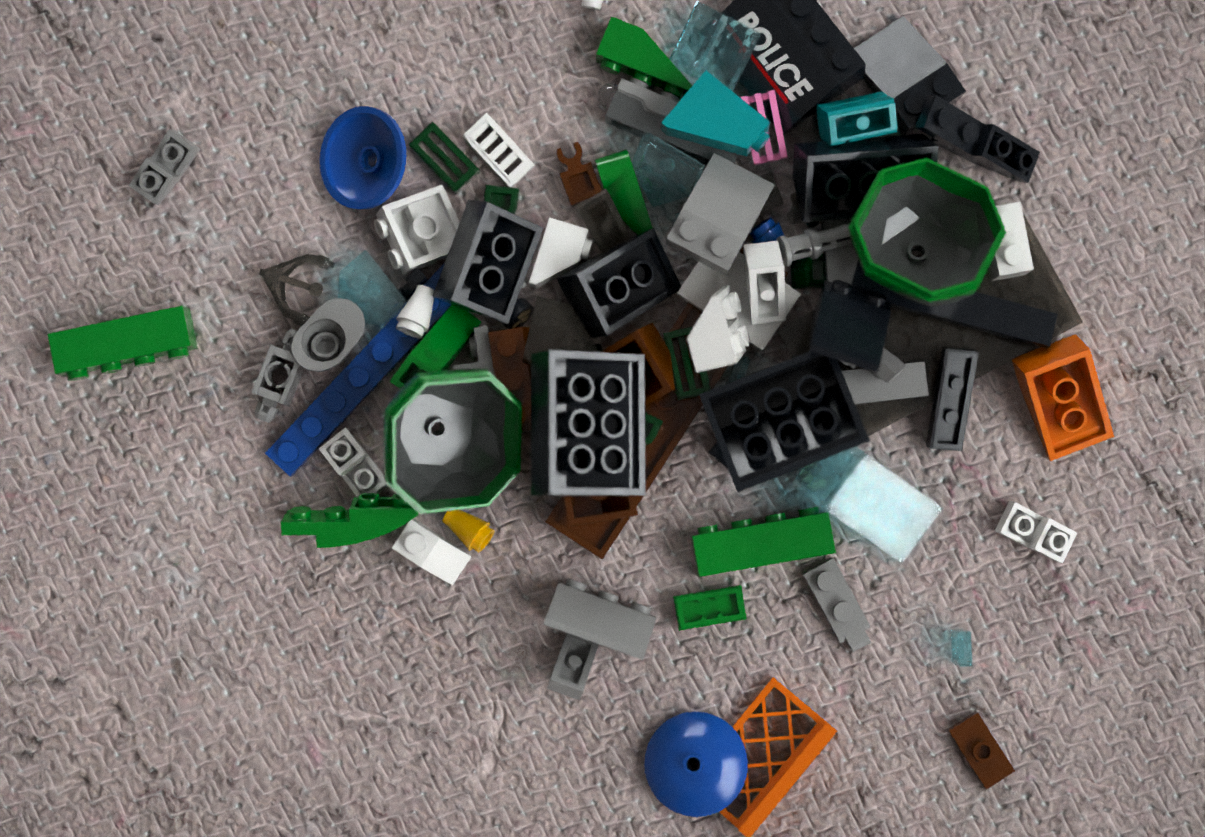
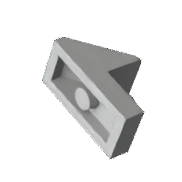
M488 326L475 327V336L469 337L471 356L478 357L479 362L452 366L454 370L478 368L488 370L494 375Z
M566 633L547 689L580 700L599 644Z

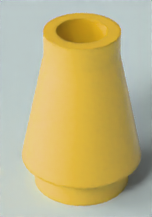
M462 510L447 511L442 519V522L452 530L469 551L474 549L478 553L481 552L490 542L495 532L489 527V522Z

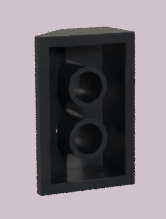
M468 200L432 297L469 312L508 324L543 227L489 202Z

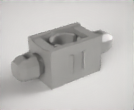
M290 329L286 332L282 343H284L283 349L274 345L269 347L252 393L263 397L262 402L258 401L256 406L255 418L270 423L274 420L279 410L276 408L278 403L290 407L305 369L297 363L292 353L291 345L293 337L297 332L296 330ZM278 357L294 363L293 368L277 361ZM285 367L288 372V378L283 384L276 385L272 378L273 373L277 368ZM267 385H269L271 387L284 391L281 395L266 389Z

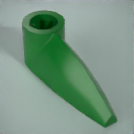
M627 149L595 159L604 190L622 220L637 235L653 228Z

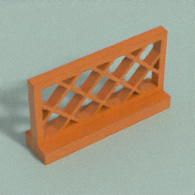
M774 677L732 726L736 732L740 730V737L745 749V743H766L767 762L748 764V768L768 766L769 782L764 788L750 789L747 772L745 789H742L740 792L746 793L747 809L739 818L727 810V807L719 811L745 837H751L838 732ZM774 687L786 696L787 711L767 713L765 698ZM790 700L801 710L791 711ZM762 703L763 713L753 714ZM806 713L817 722L808 734L793 735L792 714ZM787 715L789 736L769 737L767 717ZM763 717L765 738L745 739V722L749 718ZM804 738L795 749L794 739ZM790 739L791 755L786 761L772 762L770 741ZM782 765L773 776L772 766ZM760 792L751 803L750 793Z

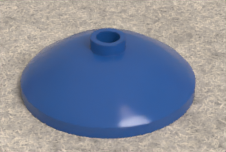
M369 106L351 108L334 120L322 142L320 172L327 191L338 203L358 210L371 209L384 203L396 191L405 171L407 157L405 139L399 125L386 112Z
M686 712L668 719L654 732L645 753V775L655 797L668 809L685 816L703 817L723 810L737 798L746 781L748 758L741 737L726 721L709 713ZM692 757L697 758L700 762V767L697 771H691L688 768V760Z

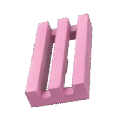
M775 90L763 94L757 93L749 97H741L748 105L756 103L758 113L764 118L766 116L763 102L769 100L780 152L773 154L769 138L764 145L765 156L759 157V152H756L754 149L751 151L754 166L788 159Z

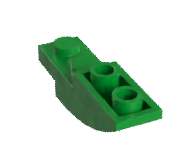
M363 493L358 497H354L349 510H345L342 506H331L325 508V510H311L307 506H298L287 510L280 522L281 535H316L317 548L346 546L372 540L390 533L418 516L419 513L398 494H394L392 497H379L376 493Z

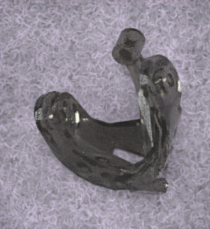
M305 254L267 269H260L258 275L263 277L277 307L286 318L293 320L292 323L302 326L310 316L289 308L286 301L285 283L307 290L313 297L320 296L323 292V287L319 283L308 284L288 276L298 266L305 264L317 266L325 270L334 268L335 263L329 261V258L319 254L318 256Z

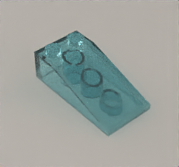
M859 447L805 466L792 483L797 491L901 563L904 562L943 509Z

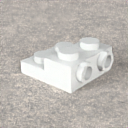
M443 185L381 206L376 213L377 219L374 220L378 236L381 239L387 238L391 250L388 251L391 265L396 270L400 268L403 276L410 274L415 268L421 270L434 265L440 259L446 258L460 223Z

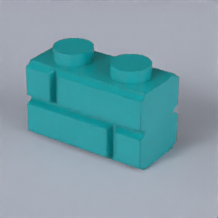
M884 92L818 104L816 108L820 138L830 146L844 144L846 140L853 142L897 133L898 130L894 98L887 96Z

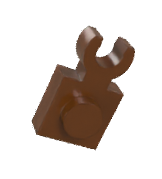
M578 142L573 143L574 150L576 151V155L573 158L564 157L561 148L557 149L559 163L568 169L559 173L571 207L603 196L592 163L581 164L583 154Z

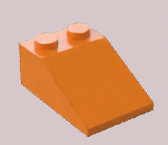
M1076 334L1051 343L1047 349L1041 347L1011 359L1020 390L1050 461L1114 437L1091 350Z

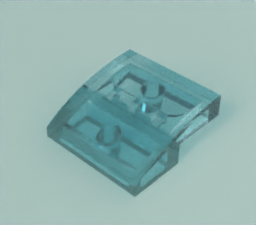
M696 1L669 59L677 69L693 78L699 79L707 70L733 92L762 33L708 5Z

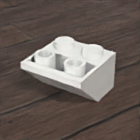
M730 284L722 286L712 296L687 338L696 372L737 363L746 352L745 346L750 344L745 325L740 326L737 313L741 312L740 300L737 292H731Z

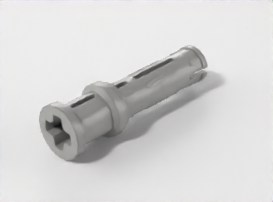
M849 224L818 232L815 229L809 228L800 235L789 238L783 235L777 237L776 241L779 244L784 266H790L792 261L810 257L812 260L817 259L822 255L823 251L853 244L848 231Z

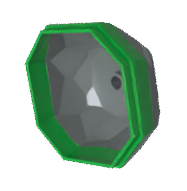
M928 158L879 171L848 226L849 235L864 274L883 287L907 299L927 306L947 305L972 296L977 291L1006 235L1004 224L987 186ZM912 251L920 252L922 257H915Z
M478 368L455 369L416 374L399 389L384 411V482L420 514L490 506L521 472L522 403L488 370ZM440 422L439 429L432 432V426L435 423Z

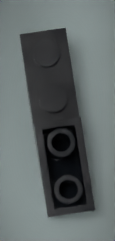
M927 95L916 124V128L931 136L932 141L938 146L981 167L1022 183H1029L1040 154L1038 150L998 126L980 122L937 95Z

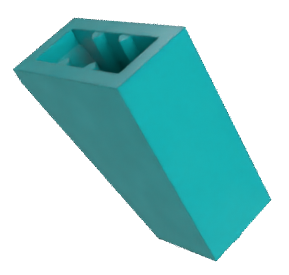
M707 70L661 122V131L668 136L746 157L753 149L758 152L770 138V135L767 133L770 122Z

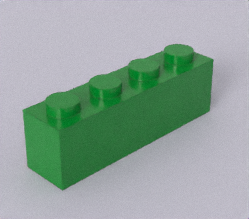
M183 305L47 334L55 374L67 377L68 381L88 378V372L100 369L102 374L118 372L122 370L121 365L133 362L135 367L156 363L155 358L168 355L169 360L188 357V351L198 349L190 309Z
M819 507L798 510L799 517L786 519L785 513L765 516L766 523L752 525L750 518L731 522L732 529L718 531L717 524L697 528L698 535L691 536L698 577L834 554L836 550L829 512L820 513Z

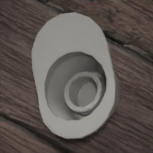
M341 298L329 300L321 305L293 337L291 348L297 363L308 371L315 372L330 370L342 363L364 334L365 319L359 306L348 299Z

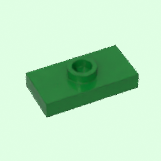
M741 585L673 596L679 631L747 619Z

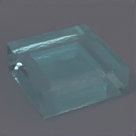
M965 629L952 630V663L960 667L972 666L971 631Z

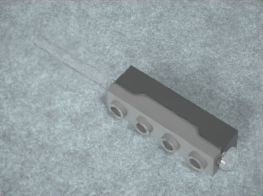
M622 78L619 85L615 83L605 84L598 92V100L601 106L607 108L608 104L611 103L605 115V123L706 166L714 153L733 163L737 156L754 163L752 152L746 157L671 137L661 131V122L680 101L677 96L665 91H662L661 94L648 90V84L635 78H630L629 81ZM758 151L759 157L766 155L765 153ZM782 160L759 164V166L793 179L792 164Z

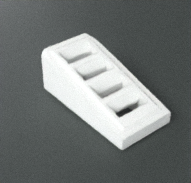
M487 113L462 136L468 146L510 188L535 166ZM489 128L492 132L479 144L476 139ZM499 138L502 143L488 154L485 150ZM509 149L512 153L498 165L495 160ZM518 158L522 163L507 175L504 170Z

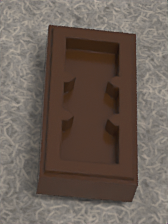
M975 711L947 729L986 790L1015 772L978 712Z

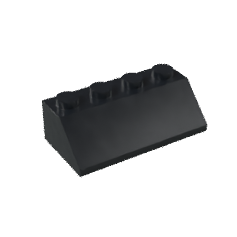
M924 134L873 137L853 142L846 140L844 144L830 146L826 141L794 143L792 177L802 221L814 222L853 218L879 171L924 158L938 162L939 146Z

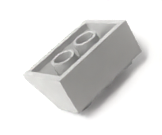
M567 578L566 584L558 583L545 617L544 625L638 659H644L656 621V617L650 615L652 608L633 601L630 607L617 603L619 596L600 590L597 596L585 591L586 584Z

